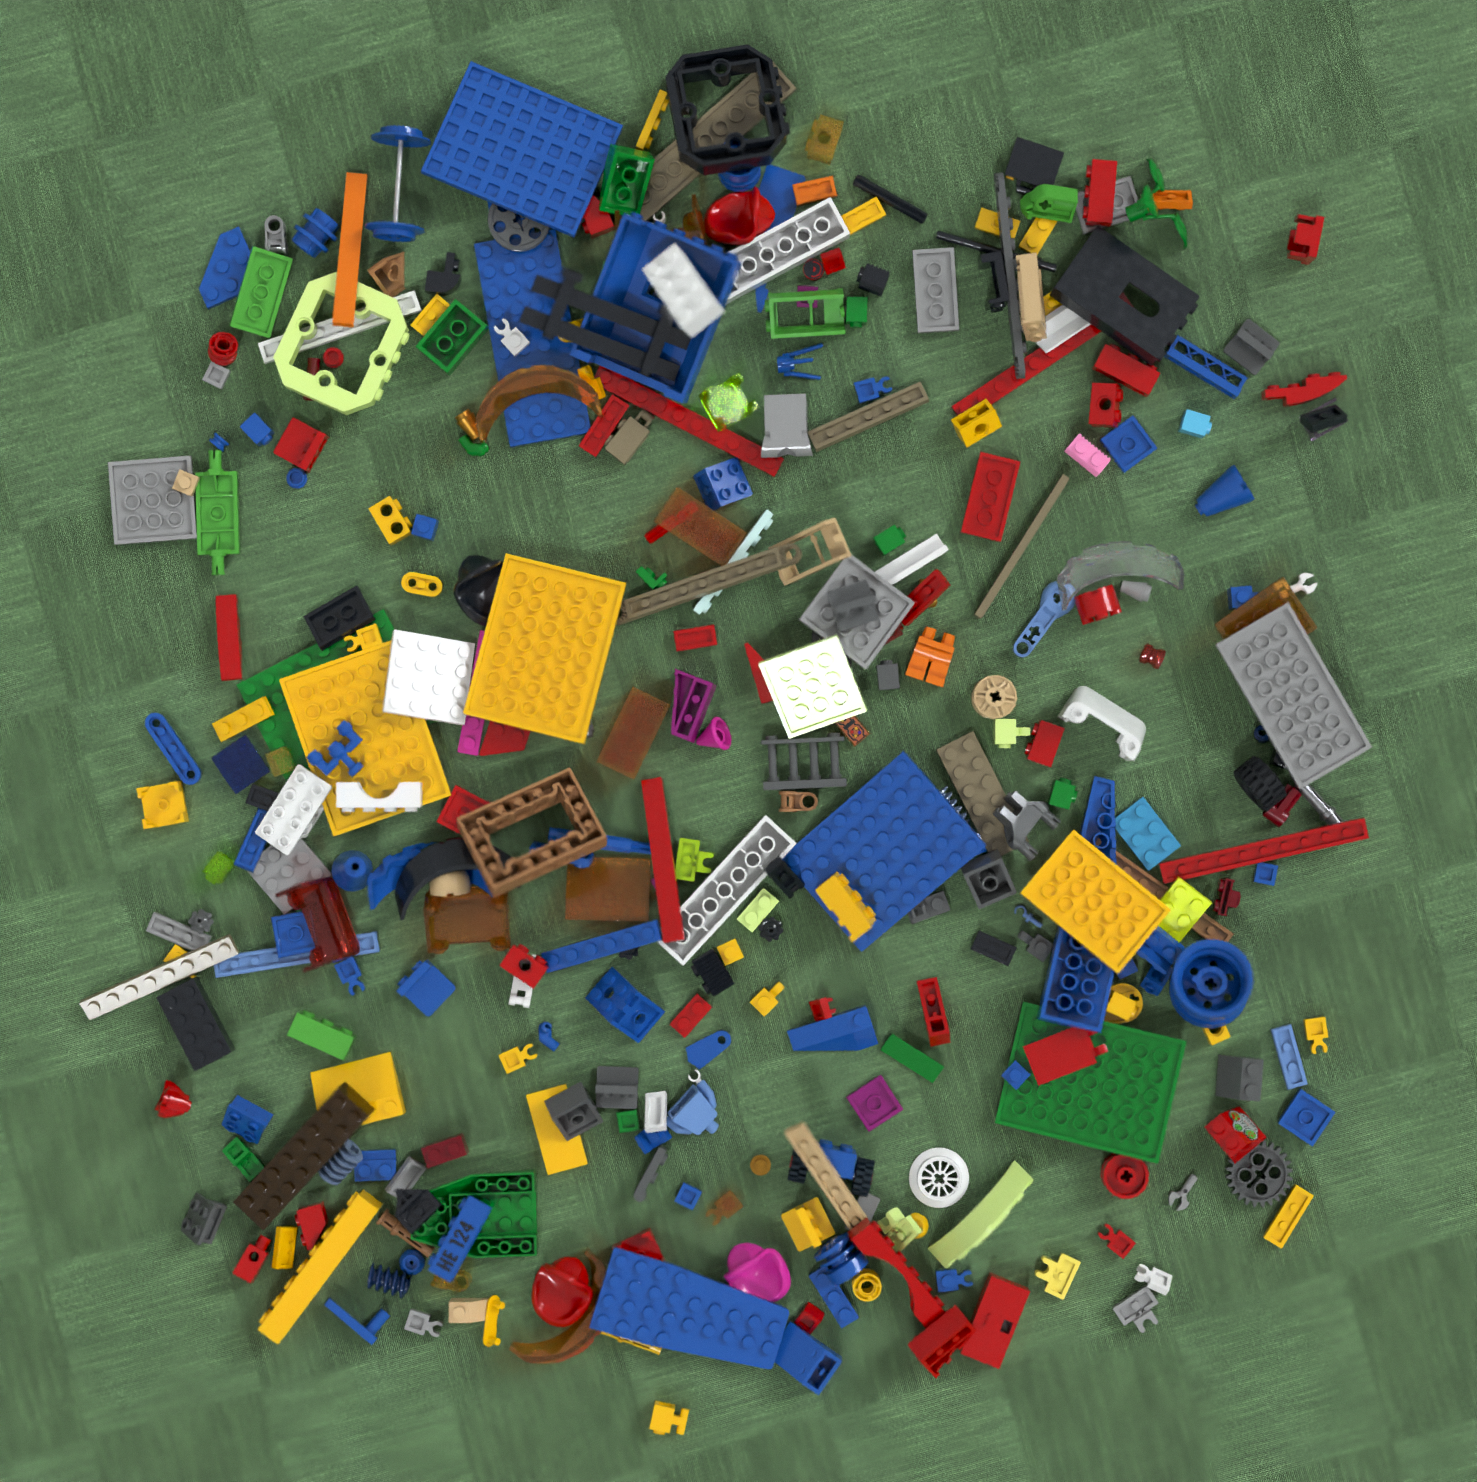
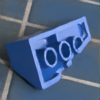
M866 1005L787 1031L793 1051H859L878 1044Z

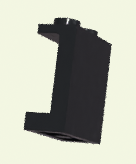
M999 251L981 254L977 261L978 269L991 268L996 299L987 301L985 309L991 310V313L1003 311V308L1007 306L1010 300L1002 253Z

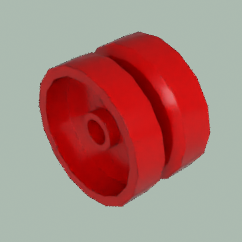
M1110 1153L1103 1160L1100 1167V1177L1103 1185L1112 1195L1121 1199H1131L1139 1196L1145 1190L1149 1182V1171L1146 1164L1140 1159ZM1126 1170L1127 1175L1125 1177H1121L1120 1175H1123L1124 1171Z

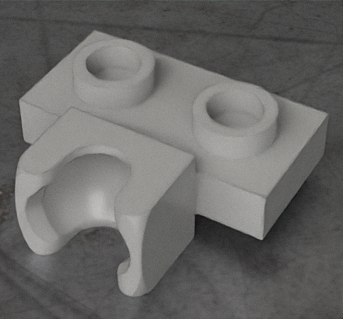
M1144 1285L1112 1307L1124 1326L1133 1320L1141 1333L1145 1332L1143 1327L1144 1320L1150 1319L1154 1324H1158L1157 1318L1151 1311V1308L1157 1305L1158 1301L1147 1285Z

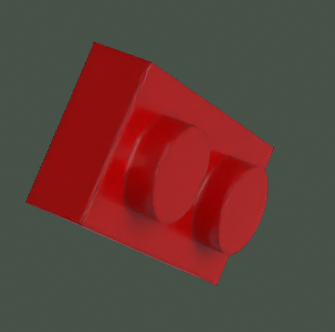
M697 993L669 1025L685 1038L710 1011L712 1006Z

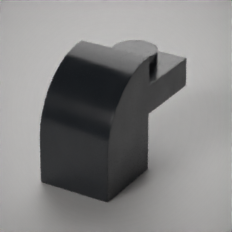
M447 252L444 272L427 270L425 292L427 294L445 296L458 289L462 277L459 274H455V271H459L460 259H457L455 253Z

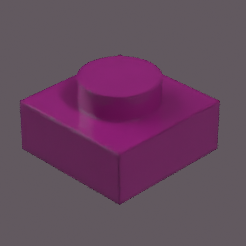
M797 285V292L818 291V286ZM807 300L797 301L796 306L809 308V303ZM814 300L812 308H817L818 300Z

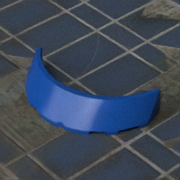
M435 842L405 847L402 852L394 856L390 854L385 857L383 863L373 873L370 872L367 877L370 910L375 909L379 902L395 889L399 877L409 860H412L422 849ZM467 869L466 871L471 883L493 897L480 871Z

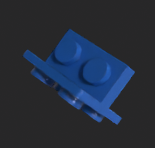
M1157 926L1136 953L1151 963L1157 971L1166 974L1172 963L1185 950V947Z
M237 1095L232 1104L228 1105L221 1125L229 1132H235L242 1136L246 1141L258 1144L274 1114Z

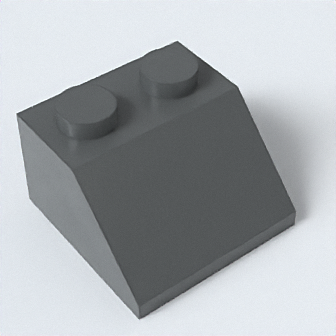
M1218 1054L1215 1096L1237 1100L1260 1101L1264 1060L1257 1057Z
M582 1082L572 1085L544 1101L551 1119L566 1141L604 1122Z

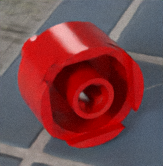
M1113 585L1104 586L1074 597L1082 625L1094 622L1093 618H1095L1096 622L1106 619L1109 616L1108 613H1110V616L1122 613Z

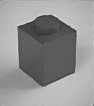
M892 660L880 661V665L876 666L878 691L899 689L898 664H893Z

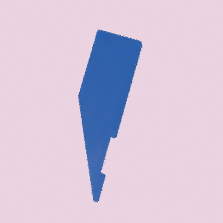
M773 165L766 166L759 190L760 195L766 198L775 211V218L772 225L765 232L794 216L797 205L792 185L805 182L803 175ZM766 283L755 289L758 312H762L769 292L768 289H765Z

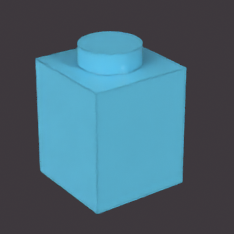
M1186 409L1183 413L1178 432L1203 438L1205 434L1210 433L1212 422H1209L1211 416Z

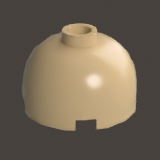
M466 870L449 872L429 882L430 894L433 896H447V894L454 893V896L471 891V881Z

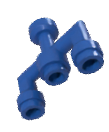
M344 720L336 729L342 736H346L350 742L344 746L341 742L334 741L327 748L328 754L333 759L327 763L323 759V755L316 749L306 757L311 765L317 766L326 776L339 764L340 760L349 768L348 774L351 777L355 776L364 767L361 762L355 763L347 755L363 739L353 730V726Z

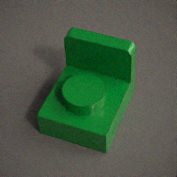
M640 566L635 571L651 590L663 587L667 583L665 579L668 575L665 572L655 580L654 577L656 575L649 567L644 569Z

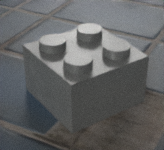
M998 849L973 859L961 867L978 909H982L1017 893Z

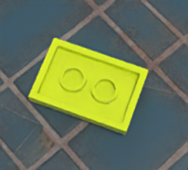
M1178 876L1160 899L1171 910L1158 926L1180 943L1212 904V901Z

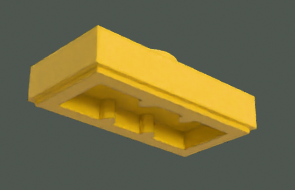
M876 196L843 214L841 217L850 235L885 217L886 213Z
M981 208L975 229L1000 237L997 213ZM1012 218L1013 230H1010L1011 238L1015 239L1020 220Z
M276 1226L272 1268H293L297 1227Z

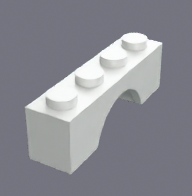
M336 782V808H342V812H355V808H363V812H375V808H384V812H396V807H405V812H417V807H422V782H399L394 793L383 799L369 796L363 790L360 782Z

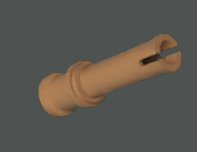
M387 1208L376 1222L377 1225L381 1224L389 1230L392 1236H399L427 1258L435 1249V1246L411 1240V1234L395 1216L389 1213Z

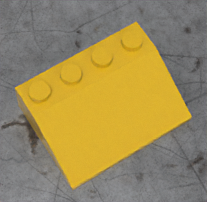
M391 1052L310 1072L316 1110L345 1081L375 1109L362 1125L403 1115L406 1112Z

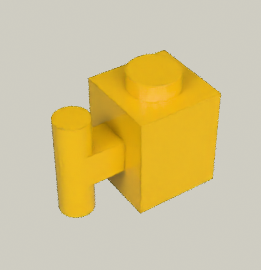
M655 1400L649 1429L653 1430L655 1434L665 1435V1433H670L671 1425L674 1424L677 1425L676 1433L684 1435L689 1409L681 1408L680 1415H675V1404Z

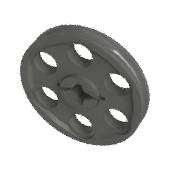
M492 203L488 213V226L495 241L505 249L515 252L528 251L537 247L546 238L550 227L520 215L521 218H525L522 220L524 229L522 231L520 225L517 222H513L516 220V213L509 210L500 212L497 208L498 206ZM503 222L506 226L505 230L500 233L494 230L495 223ZM533 228H538L541 231V235L537 239L529 236V232ZM513 235L521 237V243L517 246L510 244V238Z

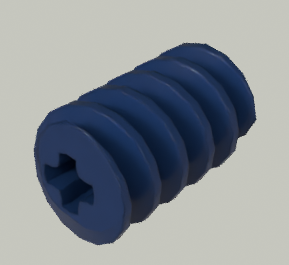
M373 1262L367 1278V1288L371 1289L375 1284V1290L379 1291L383 1287V1293L385 1294L391 1289L392 1296H395L399 1291V1298L402 1299L409 1290L413 1274L408 1279L406 1278V1272L398 1276V1269H395L390 1274V1267L382 1271V1265L380 1264L377 1269H374Z

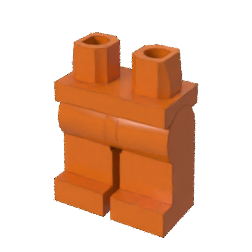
M926 626L922 635L918 636L904 675L923 681L928 663L931 662L924 682L943 687L955 649L953 647L955 636L944 632L941 643L934 641L936 629Z

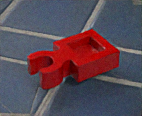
M1105 1223L1104 1226L1108 1228V1233L1103 1235L1098 1231V1236L1103 1240H1109L1106 1246L1124 1259L1136 1242L1120 1229L1114 1233L1113 1228L1108 1223Z

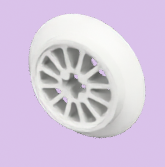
M932 1148L924 1151L914 1160L909 1172V1184L913 1194L923 1204L934 1208H943L955 1204L963 1197L969 1184V1172L964 1160L954 1151L946 1148ZM934 1161H939L937 1170L933 1165ZM945 1161L947 1162V1164L944 1167V1169L941 1170V1162ZM928 1164H931L933 1172L926 1168ZM949 1165H952L954 1169L946 1173ZM925 1170L931 1176H922V1173ZM954 1172L957 1173V1177H947ZM943 1173L944 1181L942 1183L939 1181L935 1183V1174L941 1175ZM930 1179L931 1181L923 1185L921 1180ZM948 1180H951V1181H957V1182H956V1185L953 1186V1185H951L950 1183H948L947 1181H948ZM933 1184L929 1192H927L925 1187ZM945 1185L953 1188V1190L948 1193ZM937 1186V1195H932L931 1193ZM940 1187H943L946 1195L940 1196Z

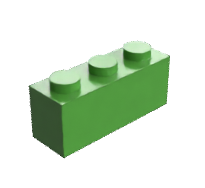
M308 1010L296 1013L287 1034L289 1037L343 1061L347 1059L356 1039V1036L352 1034V1030L343 1026L339 1029L333 1026L334 1022L325 1018L319 1020L315 1018L314 1013Z

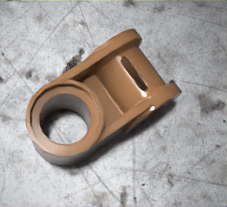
M779 791V795H781V808H779V812L811 811L818 805V798L813 793ZM808 795L812 796L815 800L814 805L810 808L805 807L803 804L804 797ZM787 797H789V806H787Z

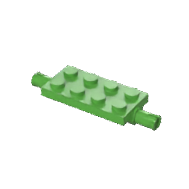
M209 450V469H207V472H195V476L200 477L196 487L197 555H209V557H212V575H225L224 557L226 555L240 554L238 472L224 471L221 464L222 451Z

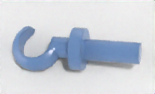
M1023 905L1015 907V914L1018 908L1024 909L1022 916L1026 918L1025 921L1027 923L1030 921L1037 927H1042L1043 924L1033 918L1032 913H1027L1026 907Z

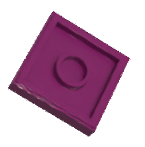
M881 1074L846 1096L868 1132L904 1110Z

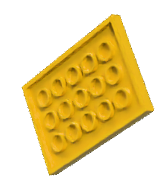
M1074 829L1020 893L1116 974L1122 970L1171 910Z

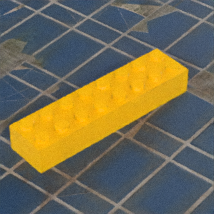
M364 1189L360 1193L356 1191L346 1203L349 1208L347 1210L343 1208L334 1220L337 1224L335 1226L331 1225L321 1237L324 1240L323 1243L318 1242L309 1253L311 1259L306 1258L296 1271L299 1275H294L284 1287L286 1292H281L271 1304L274 1307L273 1310L269 1308L259 1320V1323L262 1325L258 1330L276 1344H279L383 1205L382 1202Z

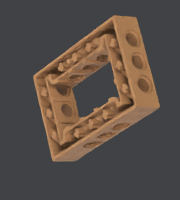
M570 767L457 818V828L493 898L607 846V836ZM561 802L575 831L569 832L567 836L554 842L551 840L549 844L539 849H532L530 853L517 859H510L506 863V870H504L499 861L498 852L495 853L490 843L489 835Z

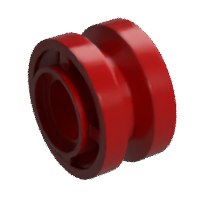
M227 332L214 334L210 338L208 346L210 360L222 366L229 365L235 361L238 351L237 339Z

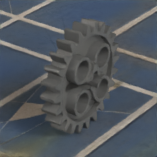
M1263 1140L1260 1145H1257L1236 1164L1230 1158H1227L1231 1163V1166H1225V1169L1230 1171V1173L1224 1176L1227 1179H1231L1227 1186H1234L1231 1193H1238L1236 1197L1238 1200L1244 1198L1245 1205L1251 1200L1253 1207H1256L1257 1202H1259L1263 1208L1265 1201L1272 1206V1199L1274 1198L1279 1202L1280 1198L1278 1195L1286 1196L1283 1189L1290 1188L1286 1182L1293 1180L1292 1177L1288 1176V1173L1293 1172V1169L1287 1168L1291 1161L1284 1160L1287 1156L1285 1152L1279 1154L1281 1151L1279 1146L1273 1149V1142L1266 1146V1141ZM1255 1154L1262 1155V1160L1258 1164H1254L1252 1161ZM1271 1159L1270 1163L1265 1165L1267 1160ZM1277 1167V1175L1270 1177V1168ZM1242 1170H1248L1249 1176L1245 1180H1241L1239 1177ZM1259 1170L1263 1175L1259 1177L1255 1171ZM1252 1182L1251 1186L1247 1188V1185ZM1259 1183H1264V1191L1257 1193L1256 1186Z

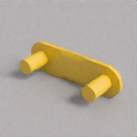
M497 1295L490 1296L487 1301L483 1344L487 1347H491L493 1344L498 1346L501 1343V1340L496 1337L499 1309H504L505 1303L500 1301Z

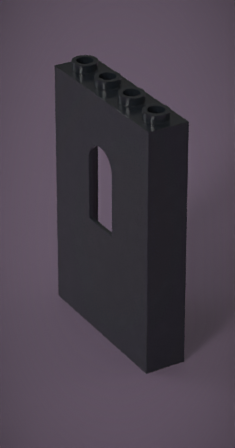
M1099 226L1093 231L1050 293L1051 297L1151 366L1156 360L1159 362L1162 360L1167 352L1164 348L1166 345L1171 346L1177 338L1175 332L1177 329L1180 331L1183 329L1188 321L1185 317L1188 313L1190 315L1194 313L1198 307L1196 301L1200 297ZM1128 283L1158 303L1159 312L1156 316L1147 317L1119 298Z

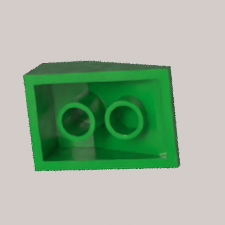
M610 144L604 167L599 211L618 215L631 214V212L640 214L655 161L650 152Z

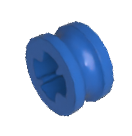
M216 432L214 433V438L209 439L222 452H224L225 446H229V443Z

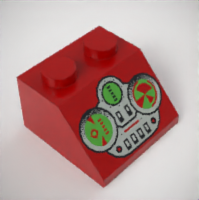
M1240 1106L1219 1114L1204 1127L1234 1164L1267 1138Z

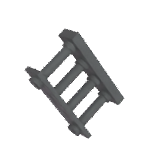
M827 733V737L781 740H778V736H765V740H761V745H768L769 778H767V782H763V790L847 786L846 778H842V774H839L838 741H844V737H840V733ZM817 742H830L831 775H829V779H821V775H819ZM797 743H809L811 775L808 776L809 780H800V776H798ZM776 744H788L790 770L788 781H780V778L777 777Z

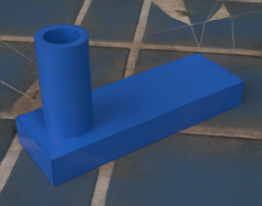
M331 1298L324 1304L371 1345L378 1338L375 1336L377 1331L390 1317L385 1310L380 1308L364 1327Z

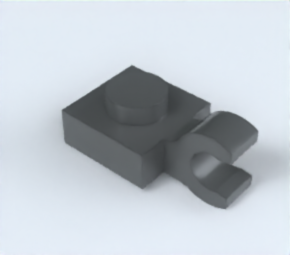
M1022 930L1017 935L1019 939L1028 944L1025 950L1042 962H1044L1053 948V944L1038 933H1036L1034 938Z

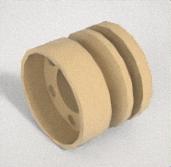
M999 675L987 676L978 681L971 694L972 706L976 713L987 719H998L1008 715L1015 707L1017 701L1016 689L1012 682ZM995 692H998L997 696L1000 698V700L992 702V697H990V693L994 694Z

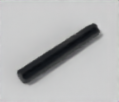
M857 175L854 179V186L873 197L877 196L880 201L921 224L925 222L928 215L926 212L861 175Z

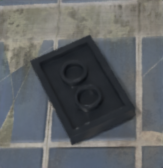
M358 586L351 588L303 616L322 651L376 620Z

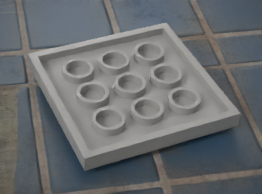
M192 456L108 462L114 545L197 539L195 492L192 497L172 489L179 469L193 474Z
M852 555L841 561L799 618V621L823 639L837 634L845 655L866 670L915 602ZM867 580L871 595L875 594L877 602L874 604L879 619L839 631L827 592Z

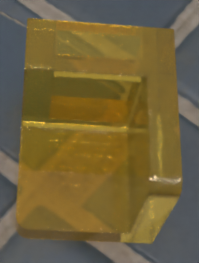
M282 747L265 754L274 777L290 771L293 772L296 768L288 747Z

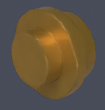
M756 1155L750 1162V1168L754 1174L762 1176L769 1172L771 1162L765 1155Z

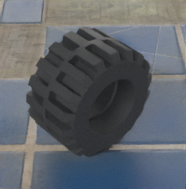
M1256 756L1249 758L1233 772L1237 783L1243 791L1264 811H1269L1287 796L1286 789L1279 778L1266 763Z

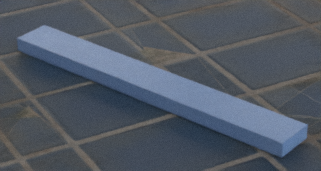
M375 931L318 940L320 951L278 958L276 947L242 952L215 964V977L380 952L378 934Z

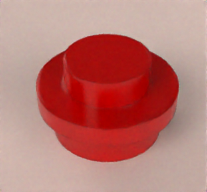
M331 347L324 352L323 361L330 368H338L344 361V355L340 349Z

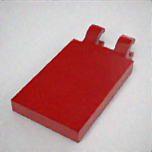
M1071 1027L1023 1046L1038 1086L1097 1063L1095 1056L1108 1052L1106 1044L1095 1048L1092 1044L1090 1036L1099 1032Z

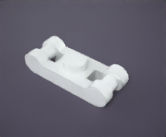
M522 959V960L520 961V967H521V969H522L523 963H525V964H530V967H531V963H530L529 960H527V959ZM515 976L513 978L509 1005L515 1006V1004L523 1005L524 1008H529L533 988ZM518 990L526 991L525 997L517 996Z

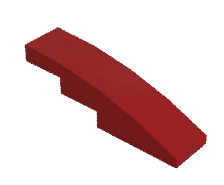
M236 594L215 596L221 681L241 680L242 642L240 639V619L238 617V597Z

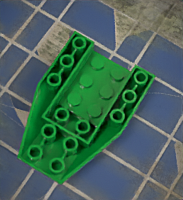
M535 1169L470 1174L430 1189L429 1191L443 1205L414 1234H411V1240L440 1248L438 1246L439 1241L443 1235H448L451 1229L448 1227L454 1216L458 1217L461 1211L459 1205L463 1198L473 1196L493 1207L467 1254L468 1257L537 1256L538 1229Z

